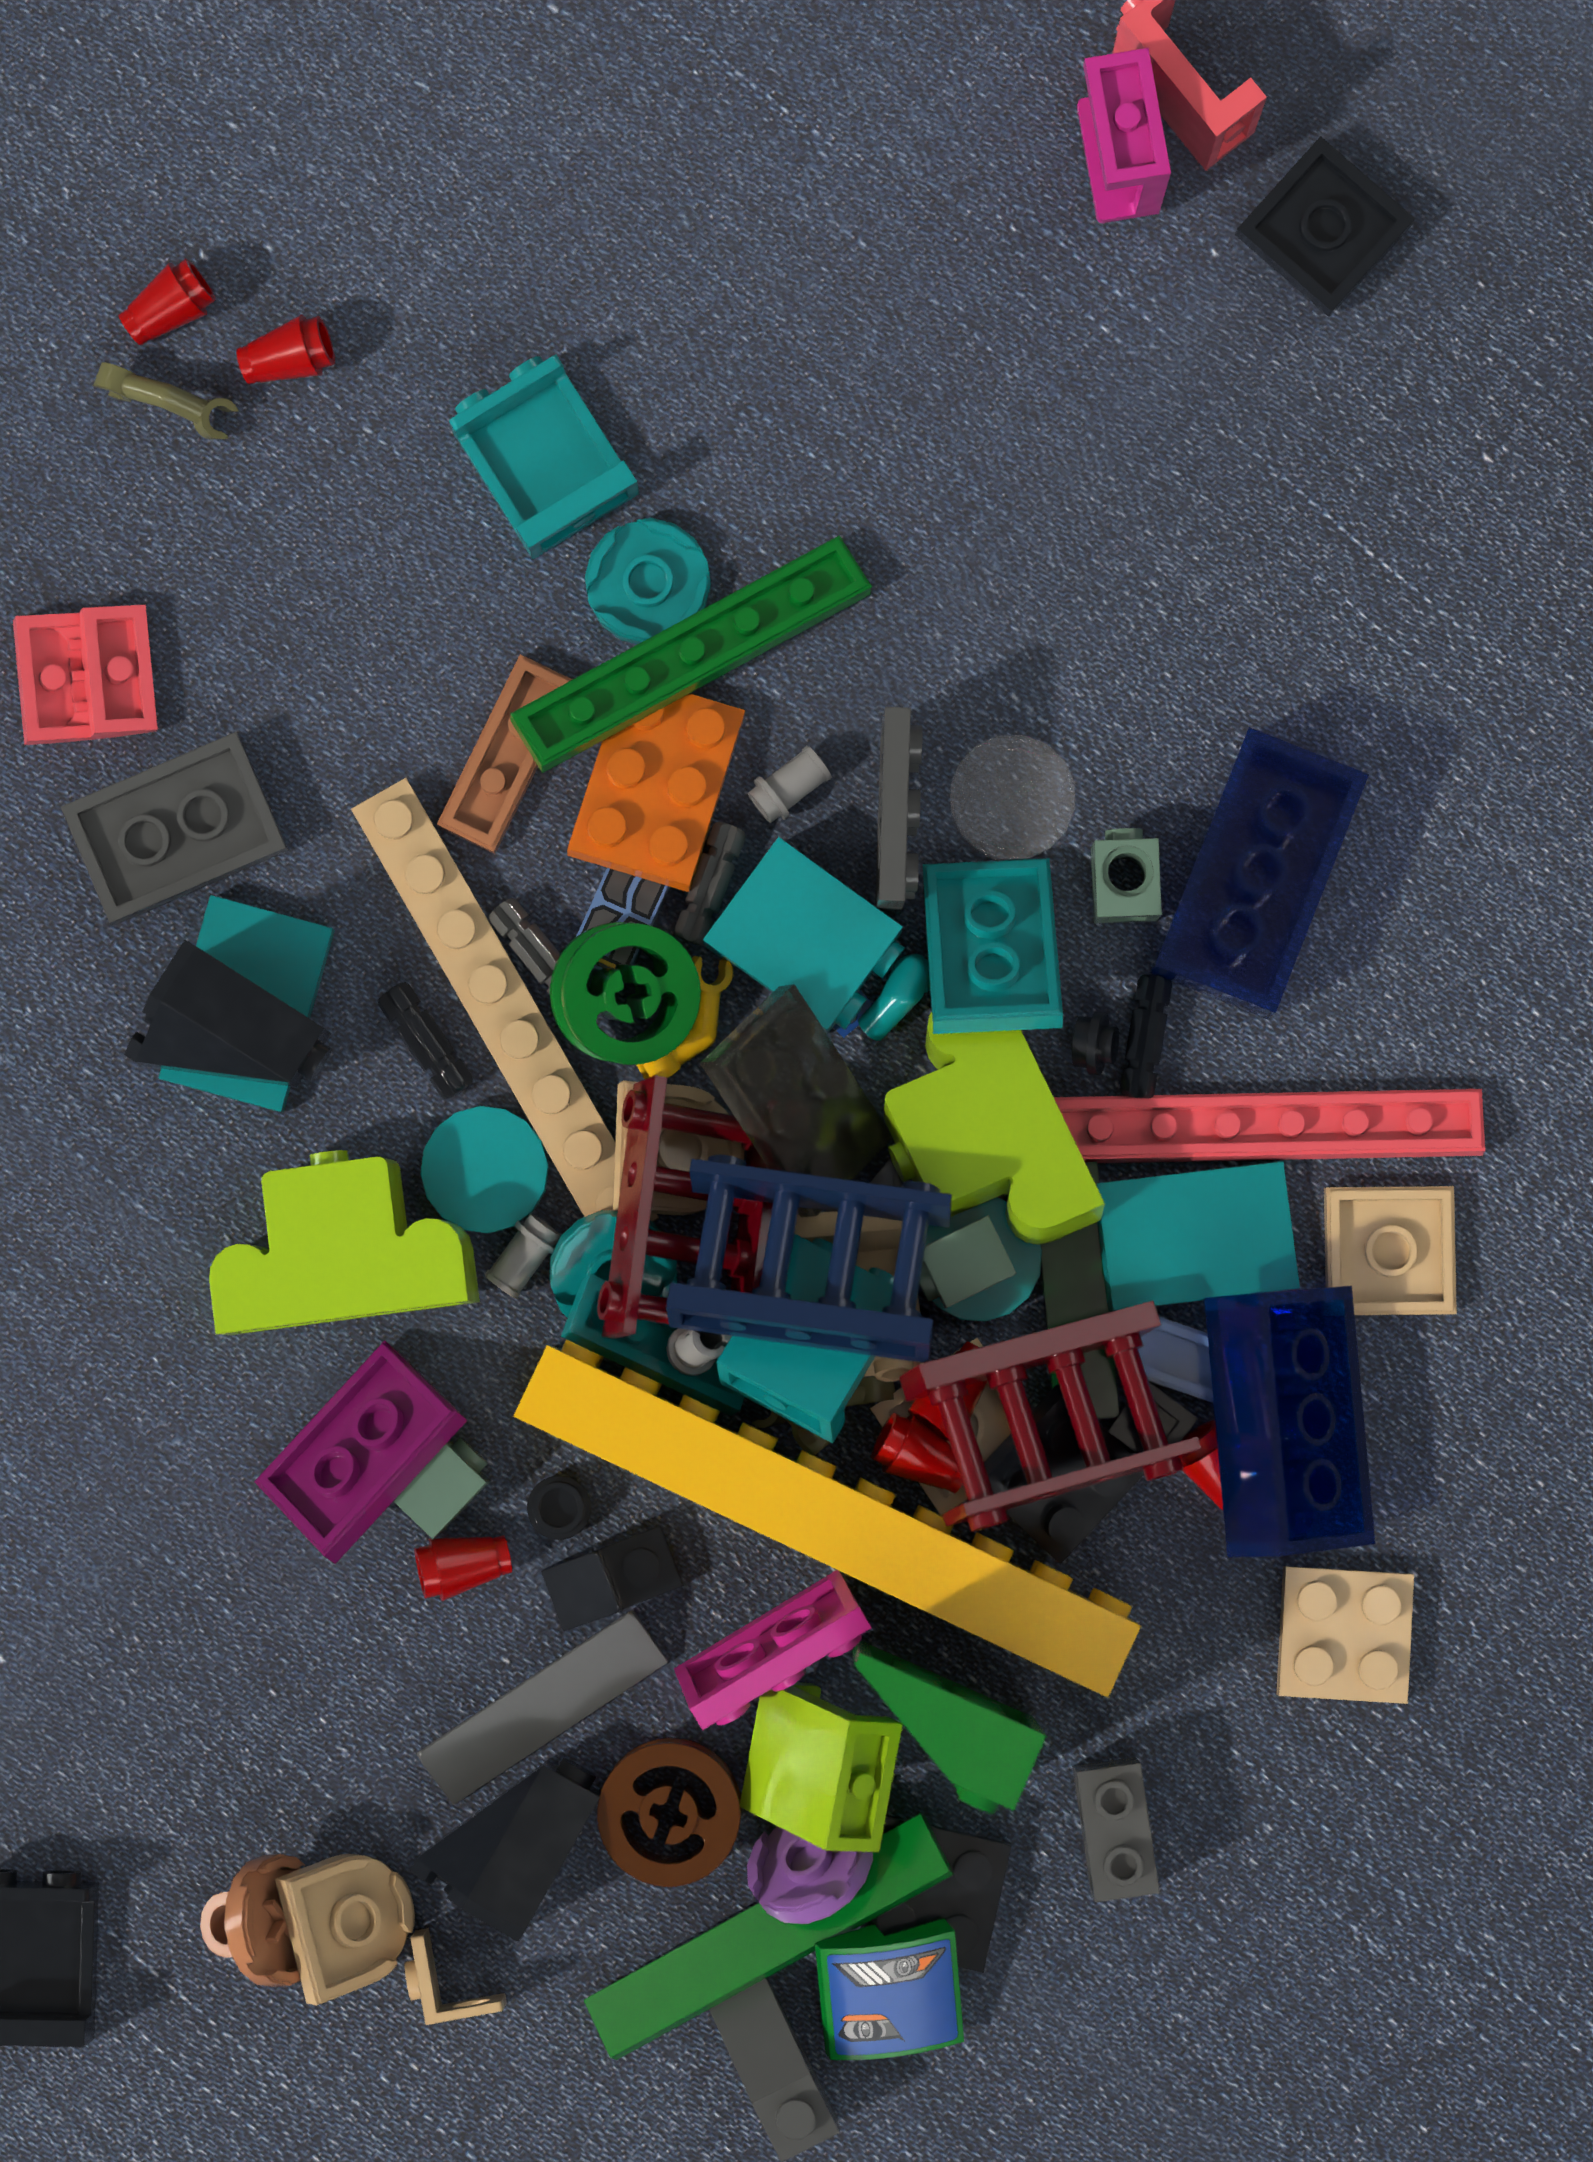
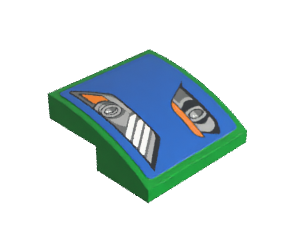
M944 1918L888 1936H884L873 1924L815 1942L825 2054L830 2060H869L899 2057L964 2042L955 1930Z

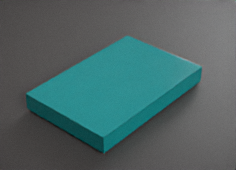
M1050 858L923 864L933 1034L1063 1028V1007Z
M210 895L196 946L310 1019L335 930L327 926ZM161 1069L158 1079L281 1113H284L291 1086L168 1069Z
M1283 1161L1096 1183L1105 1203L1101 1220L1097 1222L1109 1312L1149 1301H1154L1155 1306L1300 1288Z

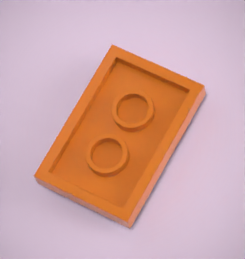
M689 693L603 740L570 838L567 856L689 892L745 718V710Z

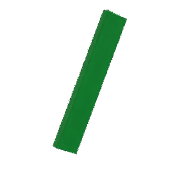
M839 535L510 713V721L537 766L544 773L871 595L872 586Z
M919 1814L882 1835L880 1851L873 1852V1861L866 1882L848 1904L831 1916L808 1924L783 1923L767 1914L760 1903L589 1996L584 1999V2003L609 2057L618 2060L815 1951V1942L850 1932L949 1878L954 1873L926 1817Z

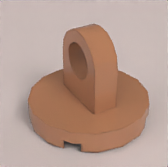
M283 1854L262 1855L246 1862L233 1878L230 1890L213 1895L206 1902L201 1913L200 1928L203 1940L209 1950L217 1956L233 1957L240 1972L257 1985L280 1987L291 1986L301 1981L275 1878L301 1869L300 1866H306L297 1857Z

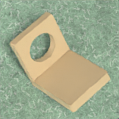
M429 1928L416 1930L413 1933L411 1944L414 1960L405 1962V1977L410 2000L421 1999L425 2025L503 2011L507 2004L505 1993L442 2004Z

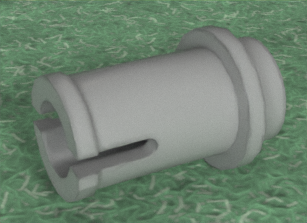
M805 746L799 754L765 780L760 776L754 780L756 787L748 792V796L768 822L772 823L778 817L786 820L790 817L788 809L824 781L827 782L832 778L828 768L812 748Z
M531 1213L525 1222L519 1220L514 1226L518 1232L490 1270L488 1269L484 1274L494 1285L516 1299L521 1295V1290L549 1253L553 1254L556 1247L555 1244L561 1236L554 1228Z
M678 1328L668 1339L666 1347L667 1356L672 1366L680 1373L688 1376L701 1375L712 1367L716 1358L720 1357L725 1349L724 1346L728 1344L732 1336Z

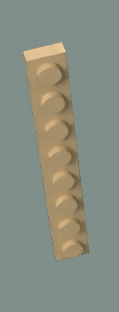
M404 778L351 808L539 1139L542 1141L582 1214L586 1217L601 1210H613L615 1140L407 778ZM650 1214L652 1222L659 1219L657 1214Z

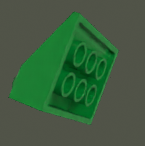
M860 1641L852 1650L855 1666L950 1782L954 1784L953 1787L957 1789L956 1793L959 1794L958 1799L995 1815L999 1804L1014 1810L1047 1736L1035 1718L864 1641Z

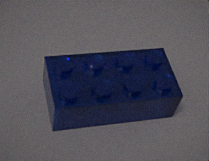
M1249 727L1240 741L1149 973L1166 977L1174 983L1265 1019L1273 1016L1277 1011L1369 774Z
M1352 1286L1204 1298L1227 1557L1286 1556L1375 1544Z

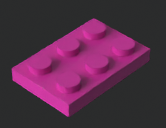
M836 1570L675 1667L674 1671L690 1711L702 1730L714 1723L725 1725L736 1720L748 1710L750 1701L768 1690L781 1691L794 1685L804 1676L806 1667L826 1655L837 1657L850 1651L861 1641V1634L872 1627L839 1570Z

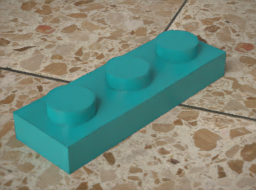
M589 1274L582 1279L561 1337L729 1416L740 1411L745 1397L720 1384L716 1363L718 1358H716L709 1370L696 1376L682 1374L672 1366L667 1356L666 1347L669 1337L678 1328L669 1327V1324L637 1319L636 1334L617 1339L602 1337L604 1320L598 1317L597 1304L600 1290L606 1281L593 1274Z

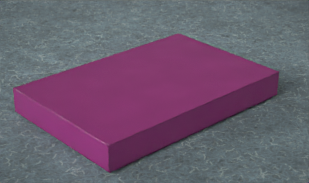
M384 1340L254 1482L319 1552L336 1564L468 1420L396 1348Z

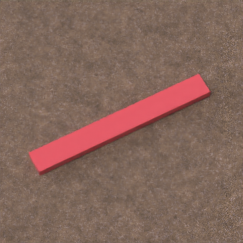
M1482 1089L1154 1095L1152 1098L1129 1096L1054 1097L1085 1162L1146 1163L1482 1156L1485 1152Z

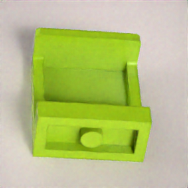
M796 1682L784 1690L773 1691L770 1689L760 1695L740 1807L825 1851L879 1852L903 1723L887 1716L855 1715L820 1699L821 1689L812 1683Z

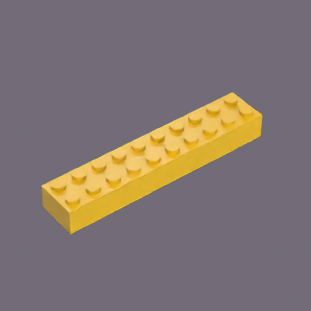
M566 1339L562 1349L555 1346H546L513 1417L1107 1698L1109 1697L1141 1628V1625L1128 1618L1132 1606L1128 1605V1603L1094 1587L1088 1598L1069 1590L1073 1578L1037 1560H1034L1030 1571L1010 1562L1014 1552L1011 1548L976 1532L972 1543H969L950 1534L954 1525L946 1527L943 1516L920 1505L917 1506L913 1516L891 1506L896 1496L895 1493L861 1477L855 1488L832 1478L837 1468L836 1465L811 1455L804 1450H801L797 1461L773 1450L778 1438L745 1422L742 1423L738 1433L715 1423L720 1413L719 1410L687 1395H683L679 1405L657 1395L662 1386L661 1383L626 1367L620 1377L599 1368L604 1358L603 1356Z

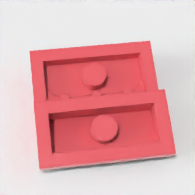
M146 605L82 608L79 613L15 616L13 629L24 745L113 738L156 732L158 730Z

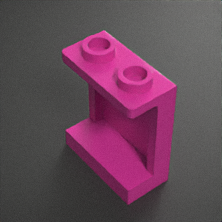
M1149 48L1085 58L1083 67L1089 97L1081 98L1078 101L1077 113L1096 219L1099 223H1108L1159 214L1171 170Z

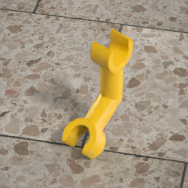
M698 956L692 957L698 972L701 989L700 1006L696 1021L687 1037L672 1052L658 1060L636 1065L644 1079L655 1075L669 1078L681 1068L682 1064L715 1043L721 991L730 985L733 978V967L730 961L721 959L718 966L719 974L717 979L713 983L707 984L701 976L702 958Z

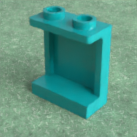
M553 355L543 361L541 356H536L523 362L509 374L511 382L489 394L487 389L471 394L456 406L455 411L457 415L449 420L454 436L532 560L639 495L637 480L625 461L619 459L565 373L564 365L557 355Z
M780 837L776 839L703 939L704 946L721 959H727L815 1023L817 1028L826 1035L835 1024L844 1030L847 1029L867 1001L864 996L858 993L873 972L883 979L905 949L896 942L903 929L900 924Z
M794 1234L785 1290L791 1295V1299L817 1303L819 1297L825 1296L832 1243L820 1238H814L810 1242ZM856 1266L850 1301L856 1304L857 1309L882 1312L883 1307L890 1306L894 1276L876 1267H871L869 1271H866ZM732 1336L716 1363L721 1385L833 1444L845 1424L844 1409L876 1356Z

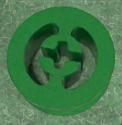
M605 923L592 927L578 935L568 944L558 958L550 983L552 1012L559 1029L568 1041L578 1050L593 1058L624 1065L649 1063L666 1056L676 1049L691 1031L700 1006V980L696 966L687 950L667 932L639 923ZM625 946L635 947L653 961L654 967L652 972L642 966L616 964L617 969L602 968L593 977L589 992L587 990V983L593 967L604 955L617 948ZM623 982L633 983L635 986V993L627 997V1004L617 1003L615 1000V993L624 989ZM661 995L663 997L656 1020L648 1029L637 1036L616 1040L608 1036L597 1025L596 1019L599 1014L609 1020L635 1023L633 1017L647 1019L656 1012L661 1001Z

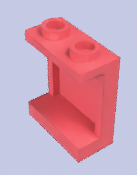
M1127 0L1120 9L1123 16L1120 18L1119 25L1116 28L1117 35L1113 53L1149 48L1161 117L1206 171L1255 133L1267 96L1254 80L1249 78L1223 100H1220L1164 32L1169 26L1175 0Z

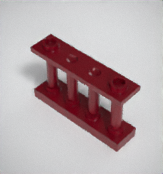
M655 1075L633 1085V1090L627 1093L622 1108V1125L628 1129L610 1275L609 1281L604 1282L597 1304L598 1317L604 1320L602 1337L617 1339L636 1334L637 1319L669 1324L666 1310L668 1298L641 1293L645 1255L697 1264L700 1238L649 1229L653 1192L708 1201L709 1195L692 1192L690 1172L657 1166L661 1128L741 1143L742 1148L747 1151L746 1166L791 1172L799 1102L775 1098L753 1106L752 1112L744 1118L664 1103L667 1077ZM734 1198V1210L736 1213H739L737 1238L731 1244L727 1243L723 1269H726L728 1276L732 1277L730 1291L752 1294V1289L760 1286L773 1203Z
M1154 1301L918 1364L899 1377L906 1402L928 1396L931 1406H939L969 1501L942 1514L946 1527L968 1521L971 1532L1008 1521L1006 1510L1140 1471L1144 1472L1146 1481H1152L1184 1470L1181 1459L1202 1449L1198 1436L1173 1444L1168 1443L1138 1349L1144 1346L1141 1337L1161 1326ZM1104 1348L1107 1358H1114L1144 1451L1113 1461L1110 1459L1080 1366L1086 1363L1083 1353ZM1046 1364L1049 1374L1056 1373L1086 1467L1085 1469L1057 1477H1052L1022 1381L1028 1378L1025 1369ZM985 1380L988 1381L990 1390H998L1027 1481L1025 1486L997 1494L993 1493L963 1398L969 1395L967 1385Z

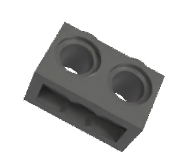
M1136 1757L1072 1766L1090 1894L1095 1903L1159 1894L1160 1890L1141 1762Z

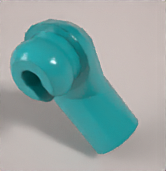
M911 954L895 962L880 996L858 1019L859 1026L867 1036L876 1041H881L919 1002L924 993L930 991L928 960L924 959L922 955Z

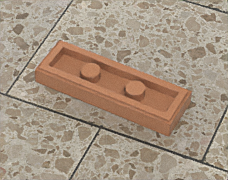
M521 654L519 655L437 822L439 828L496 854L538 768L511 723L510 713L573 679Z

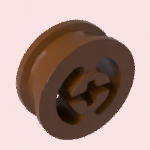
M666 1737L642 1743L626 1753L617 1762L601 1790L597 1808V1821L603 1845L613 1861L623 1871L644 1883L661 1887H676L696 1882L713 1872L725 1860L735 1843L742 1816L739 1786L732 1771L722 1758L708 1747L696 1741L678 1737ZM675 1766L689 1770L699 1776L713 1794L716 1810L710 1813L700 1808L698 1795L690 1785H686L681 1798L679 1811L688 1815L687 1820L682 1818L674 1820L665 1844L673 1845L680 1843L691 1834L700 1835L704 1843L691 1853L674 1857L652 1853L643 1848L633 1838L627 1828L624 1813L630 1810L635 1811L639 1815L640 1824L645 1834L651 1839L654 1838L661 1819V1812L652 1808L653 1803L658 1805L665 1804L675 1779L659 1781L650 1789L640 1788L636 1779L653 1768Z

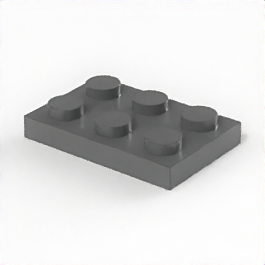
M885 707L881 722L875 907L884 914L900 915L905 899H915V892L918 890L919 854L907 853V836H917V828L920 825L921 790L909 789V773L919 772V764L922 761L923 726L911 725V707Z
M237 732L61 806L63 815L108 921L113 926L289 851Z

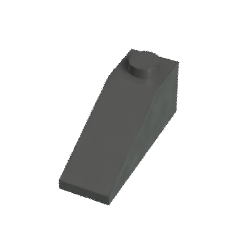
M768 1977L709 2009L749 2099L781 2162L840 2133L839 2119Z

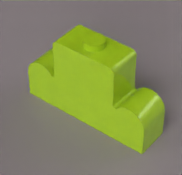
M931 1012L928 1019L925 1047L929 1060L938 1070L896 1087L885 1095L883 1117L895 1144L888 1147V1151L902 1182L910 1179L917 1182H925L938 1187L940 1193L952 1194L951 1217L1000 1195L1008 1194L1005 1214L1008 1226L1016 1237L1031 1244L1049 1243L1100 1221L1105 1203L1022 1031L933 1034Z
M348 1150L310 1154L311 1166L266 1172L262 1177L261 1183L269 1249L248 1244H235L226 1247L215 1256L209 1275L215 1334L237 1335L480 1302L474 1250L470 1237L463 1228L450 1221L429 1218L414 1222L407 1228L399 1164L394 1160L383 1157L349 1160Z

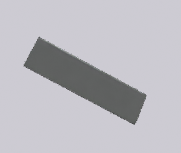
M633 1608L419 1750L416 1755L451 1803L455 1805L667 1664L668 1660Z

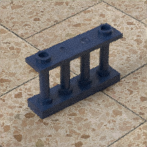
M711 1155L708 1157V1161L691 1159L690 1178L692 1192L709 1195L695 1277L688 1279L687 1285L670 1282L666 1305L669 1327L921 1363L929 1362L933 1339V1319L921 1318L922 1314L916 1310L928 1225L949 1228L952 1194L940 1193L938 1187L925 1182L910 1181L903 1183L901 1187L750 1167L746 1166L747 1164L744 1160L729 1155ZM734 1198L773 1203L760 1286L752 1289V1294L726 1290V1286L720 1282ZM799 1207L838 1212L825 1296L819 1297L817 1303L793 1300L791 1295L785 1291ZM864 1216L903 1221L890 1306L883 1307L882 1312L857 1309L856 1304L850 1301Z

